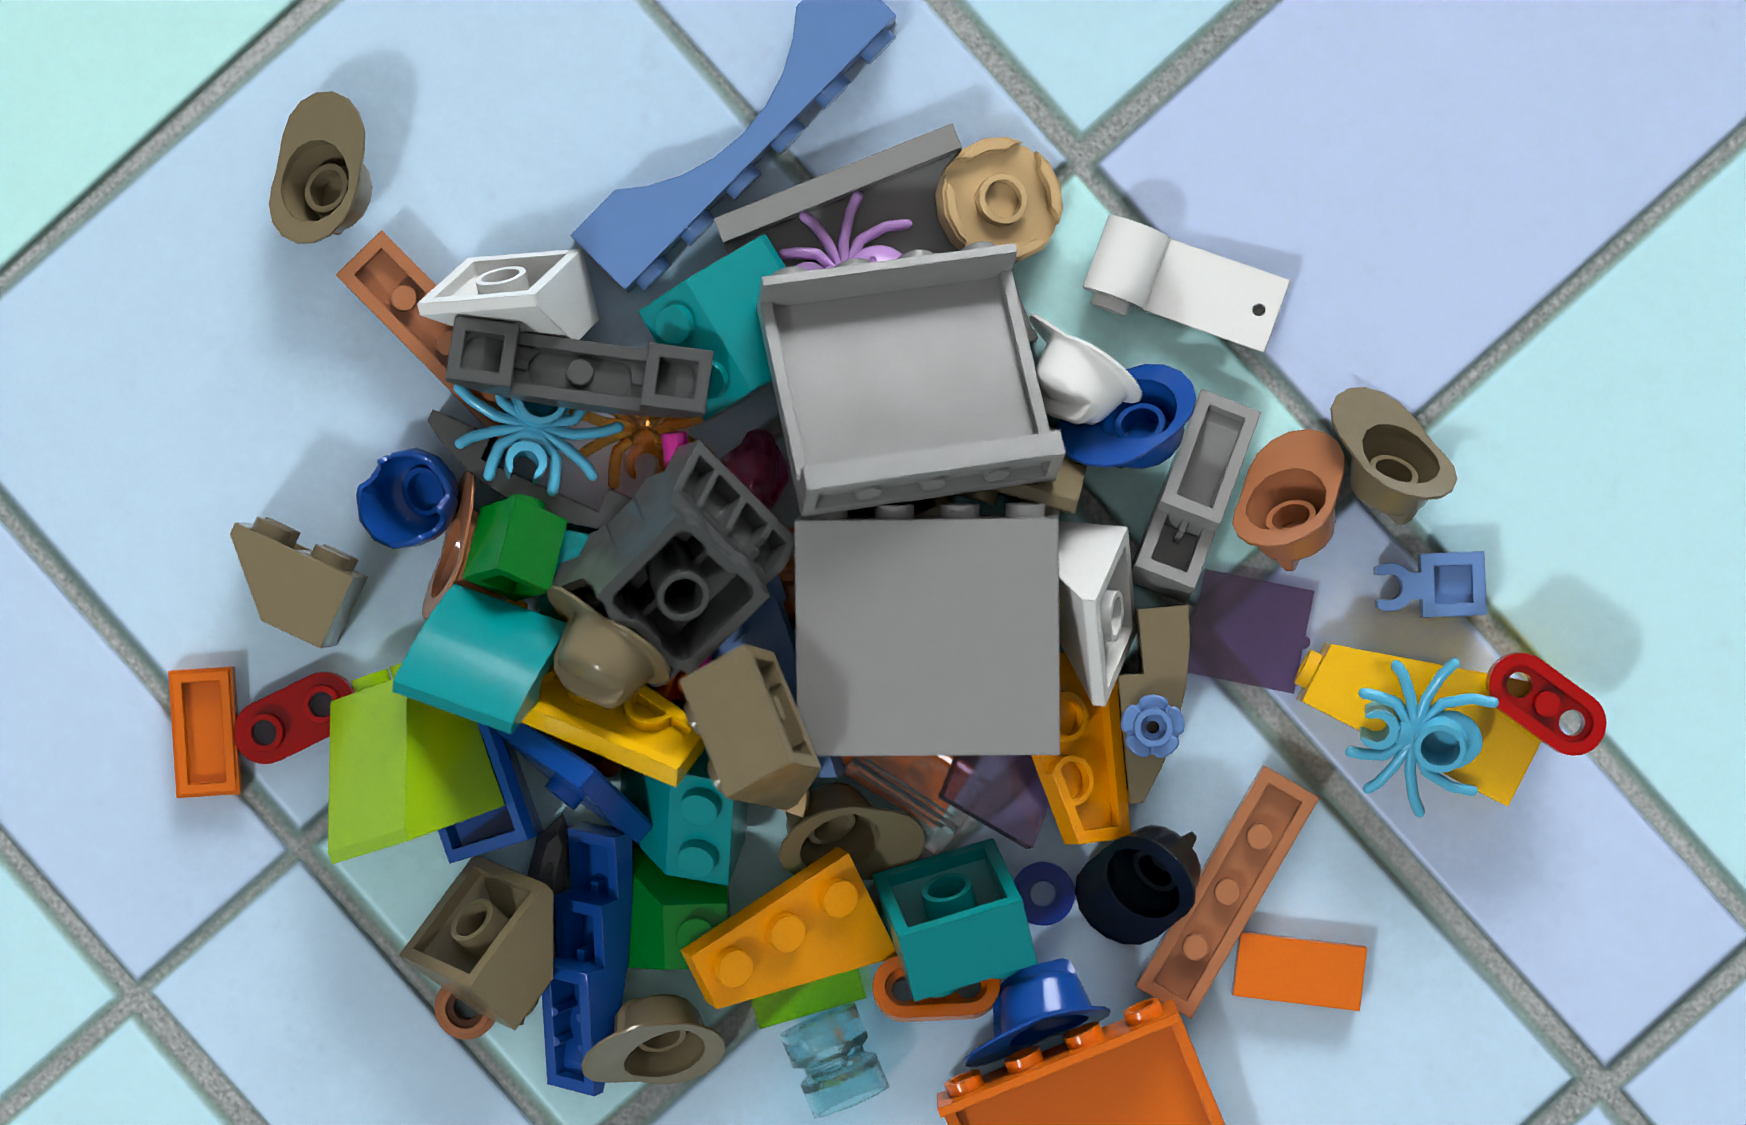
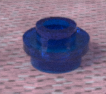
M1045 861L1035 862L1024 867L1014 879L1029 923L1039 926L1052 925L1061 921L1070 912L1075 900L1074 884L1068 873L1060 866ZM1040 881L1049 882L1055 889L1053 900L1045 905L1036 904L1030 895L1032 887Z

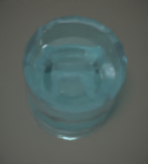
M855 1003L842 1005L818 1014L786 1029L779 1035L792 1067L804 1070L806 1073V1077L801 1083V1088L814 1118H821L864 1102L889 1088L888 1080L877 1054L865 1051L863 1048V1044L869 1035Z

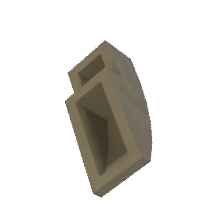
M1179 604L1135 609L1140 672L1118 675L1116 681L1120 717L1122 718L1128 706L1137 705L1140 698L1146 695L1162 696L1167 699L1168 705L1171 707L1176 706L1181 711L1186 690L1190 653L1189 605ZM1156 721L1148 722L1146 726L1149 733H1156L1159 729L1158 723ZM1122 731L1128 803H1143L1166 757L1157 758L1149 754L1148 757L1143 758L1132 753L1125 744L1126 733Z

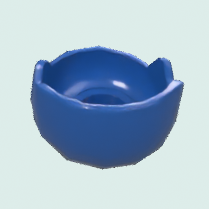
M417 447L393 452L391 455L379 458L375 471L368 480L358 486L356 492L359 521L370 537L391 549L421 546L442 535L450 526L460 505L458 501L460 493L452 471L439 456Z

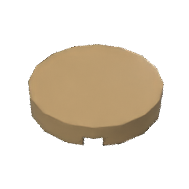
M1009 137L983 138L956 153L942 170L935 193L938 220L949 241L959 250L976 242H992L996 246L1016 243L1017 255L1014 264L1041 251L1049 242V238L1054 233L1055 226L1059 224L1063 210L1060 182L1049 161L1037 151L1033 153L1029 148L1020 145L1023 142Z

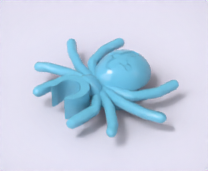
M455 384L453 386L455 393L469 406L491 420L505 424L470 431L455 440L456 448L462 449L473 442L496 436H504L493 444L486 461L483 473L486 481L494 480L503 452L506 448L510 447L504 461V472L507 478L510 480L513 462L520 457H527L536 465L532 485L536 484L545 473L548 456L550 459V472L546 492L551 497L556 496L561 483L563 462L558 450L565 453L576 463L590 481H595L598 478V473L593 464L573 445L563 439L604 438L624 430V424L619 421L601 427L565 428L578 424L587 411L575 409L572 414L567 415L570 410L569 408L512 398L509 401L507 397L495 395L496 402L506 412L504 413L477 398L468 388Z
M1451 658L1437 671L1422 694L1418 705L1410 675L1399 660L1392 661L1391 668L1399 679L1406 707L1402 700L1394 695L1370 688H1361L1358 695L1360 698L1372 700V702L1365 705V717L1384 720L1387 726L1380 731H1372L1368 728L1360 727V740L1369 748L1349 746L1345 749V754L1351 758L1377 761L1388 760L1394 755L1391 762L1373 780L1363 785L1364 793L1370 794L1381 788L1400 769L1404 761L1407 796L1413 813L1417 817H1423L1425 809L1418 792L1416 764H1418L1419 770L1425 778L1447 791L1475 796L1478 793L1476 786L1454 782L1440 774L1471 763L1479 755L1483 745V737L1475 721L1462 712L1443 710L1469 704L1496 708L1499 705V700L1491 696L1469 693L1440 698L1430 707L1433 698L1446 678L1460 666L1458 658Z

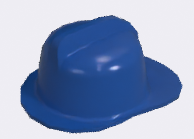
M1143 364L1126 369L1142 390V399L1133 404L1122 402L1105 419L1093 425L1085 423L1074 424L1060 419L1056 430L1061 432L1066 455L1083 465L1103 468L1115 467L1122 469L1128 467L1146 469L1160 465L1171 458L1179 448L1183 438L1184 425L1193 415L1196 395L1192 382L1180 370L1165 364Z
M1060 958L1020 969L1014 975L1007 977L1000 985L998 998L993 1004L994 1038L970 1053L965 1058L964 1064L972 1068L999 1061L1018 1050L1033 1046L1054 1035L1067 1033L1086 1023L1100 1022L1107 1018L1111 1011L1105 1006L1091 1005L1084 987L1077 976L1074 965L1068 959Z

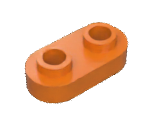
M894 956L882 963L877 969L872 987L874 1001L878 1009L886 1017L894 1021L965 1020L979 1018L993 1008V1004L1000 992V979L991 978L978 982L981 989L973 998H964L956 990L954 993L940 998L929 997L916 1002L913 998L909 1001H900L893 995L892 989L897 982L906 979L898 957Z

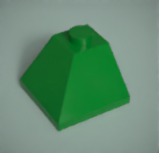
M632 840L633 902L627 968L689 969L680 950L730 918L729 886L665 875Z

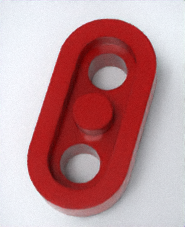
M1509 653L1497 659L1490 667L1486 676L1485 686L1487 696L1495 697L1499 700V705L1496 709L1554 751L1570 756L1583 755L1595 749L1602 741L1607 721L1601 704L1593 696L1540 658L1528 653ZM1516 672L1523 673L1529 682L1526 693L1520 697L1512 696L1507 689L1508 678ZM1574 710L1580 716L1581 725L1575 733L1567 735L1560 729L1559 720L1564 712Z
M319 672L311 674L248 705L240 712L235 721L234 740L237 748L250 761L259 764H272L330 737V714L325 717L317 715L312 709V699L317 693L325 692L333 700L355 693L353 686L339 674ZM261 720L270 721L276 728V737L271 744H262L255 737V727Z

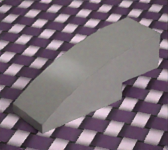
M1201 389L1195 403L1193 415L1187 422L1182 442L1175 452L1132 563L1134 584L1186 604L1196 587L1215 532L1223 519L1260 417V411Z

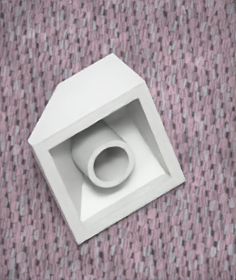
M583 248L467 258L417 303L420 316L450 326L454 325L455 316L519 324L520 332L580 340L599 321Z
M1058 521L1059 643L1092 705L1106 706L1136 635L1135 601L1128 527Z

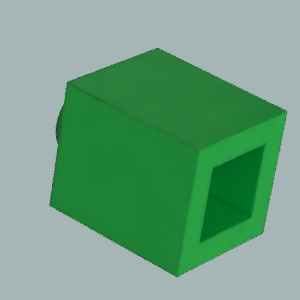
M512 494L508 496V499L480 507L462 578L514 602L547 593V590L553 583L568 520L545 510L546 505L543 501L523 494Z

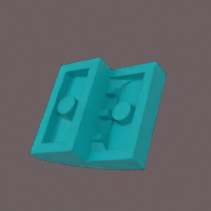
M454 583L434 608L412 643L393 680L392 692L512 734L539 701L541 680L554 664V654L567 623Z

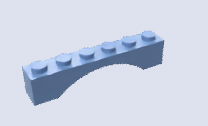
M802 0L796 6L793 39L783 73L767 104L744 133L717 156L683 175L648 186L614 190L570 236L626 292L629 293L637 284L644 291H647L672 265L665 256L682 239L691 246L715 222V217L709 211L726 194L737 200L761 175V172L755 165L772 148L781 155L801 136L806 127L799 120L816 103L824 110L827 109L848 88L851 81L844 75L860 58L863 57L871 64L889 47L896 38L889 30L896 23V14L882 0Z

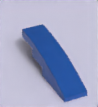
M584 821L567 828L571 889L554 895L557 957L553 958V980L542 993L547 1084L595 1097L603 1093L605 1083L595 1082L585 1077L582 1072L581 1063L586 1053L599 1041L614 1034L615 1015L622 1007L629 959L633 902V863L631 838L614 827Z

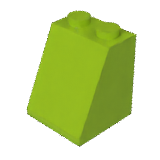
M402 663L389 667L393 680ZM388 668L352 680L351 683L355 693L330 701L328 855L332 864L416 839L505 806L477 722L392 692L393 680H391Z

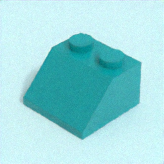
M766 234L757 237L690 276L637 311L656 343L714 351L705 417H702L704 421L740 404L772 383L756 304L761 278L771 276L774 272L786 268Z
M707 749L703 750L677 787L622 765L620 792L651 820L650 824L653 826L639 844L635 843L665 875L729 886L746 840L748 803L727 799L715 787L708 773L707 763L711 759Z
M994 838L872 874L902 972L915 1002L929 997H945L954 993L958 988L991 978H1007L1017 973L1020 969L1038 964L1022 898Z

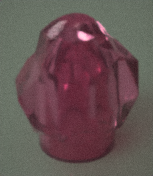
M763 428L749 430L741 444L719 460L770 511L788 481L787 466L772 434Z

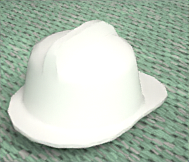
M1036 314L1029 316L1030 323L1046 342V347L1035 370L1045 412L1048 415L1074 424L1085 423L1093 425L1105 419L1122 402L1133 404L1142 399V390L1137 381L1111 356L1088 342L1067 335Z

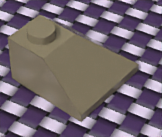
M474 856L469 860L399 956L479 1014L516 1030L523 1019L534 1010L539 997L553 980V890L543 882L482 856Z

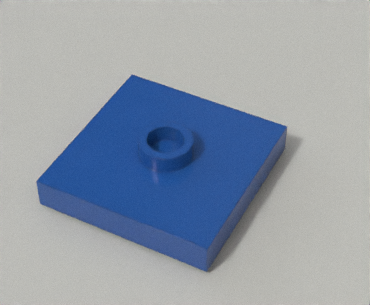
M522 722L512 734L500 730L496 731L549 780L544 787L570 808L575 810L579 804H582L638 844L653 827L650 824L651 820L595 767L542 731Z

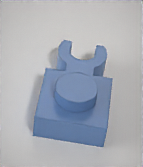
M1484 551L1417 554L1418 572L1410 573L1404 566L1396 563H1382L1373 567L1374 575L1385 576L1390 574L1398 580L1400 585L1399 592L1394 598L1375 600V608L1379 610L1397 611L1407 606L1411 600L1419 599L1421 618L1487 615Z

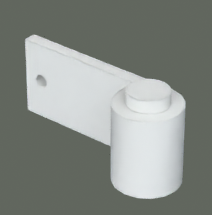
M1108 215L1083 288L1093 292L1090 304L1106 311L1126 316L1131 306L1265 353L1291 281L1170 239L1165 233L1136 221L1116 215Z

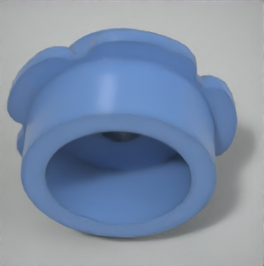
M1159 695L1143 696L1137 705L1128 706L1122 715L1120 724L1122 731L1127 736L1125 738L1126 746L1132 753L1143 758L1148 757L1149 754L1157 758H1163L1173 753L1179 746L1178 736L1185 729L1184 717L1181 711L1176 706L1171 707L1168 705L1167 699ZM1156 721L1158 723L1159 729L1156 733H1149L1146 726L1148 722Z

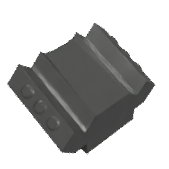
M696 440L676 448L664 472L647 477L641 488L634 494V497L607 524L605 523L599 530L591 532L580 555L560 564L554 575L552 586L565 589L603 617L628 628L650 643L663 656L670 667L671 678L664 683L667 684L680 670H683L687 675L693 673L770 597L766 585L785 568L795 548V536L700 440ZM646 683L645 685L652 689L664 684Z

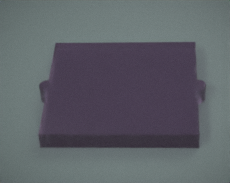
M1204 569L1196 613L1189 616V624L1193 628L1190 638L1188 673L1294 694L1296 684L1293 681L1299 669L1302 650L1310 646V639L1305 635L1314 591Z
M1031 755L954 756L938 796L939 799L1025 849L1034 847L1047 810L1051 808Z

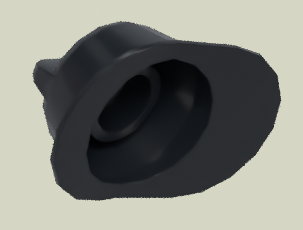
M1148 825L1117 838L1089 860L1077 875L1075 896L1079 910L1090 926L1104 937L1121 944L1142 945L1157 938L1186 916L1195 904L1196 887L1200 881L1201 869L1197 854L1193 850L1197 839L1193 831L1180 836L1175 831L1164 826Z

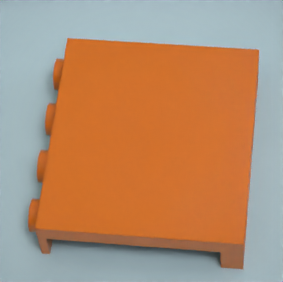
M1159 998L1140 1001L1124 1010L1123 1015L1125 1018L1102 1028L1099 1022L1083 1024L1067 1032L1063 1036L1065 1042L1042 1052L1037 1045L1023 1048L1007 1056L1004 1059V1067L981 1075L979 1069L963 1072L945 1082L946 1090L937 1093V1110L941 1118L945 1117L948 1125H1226L1174 999L1164 1003H1160Z

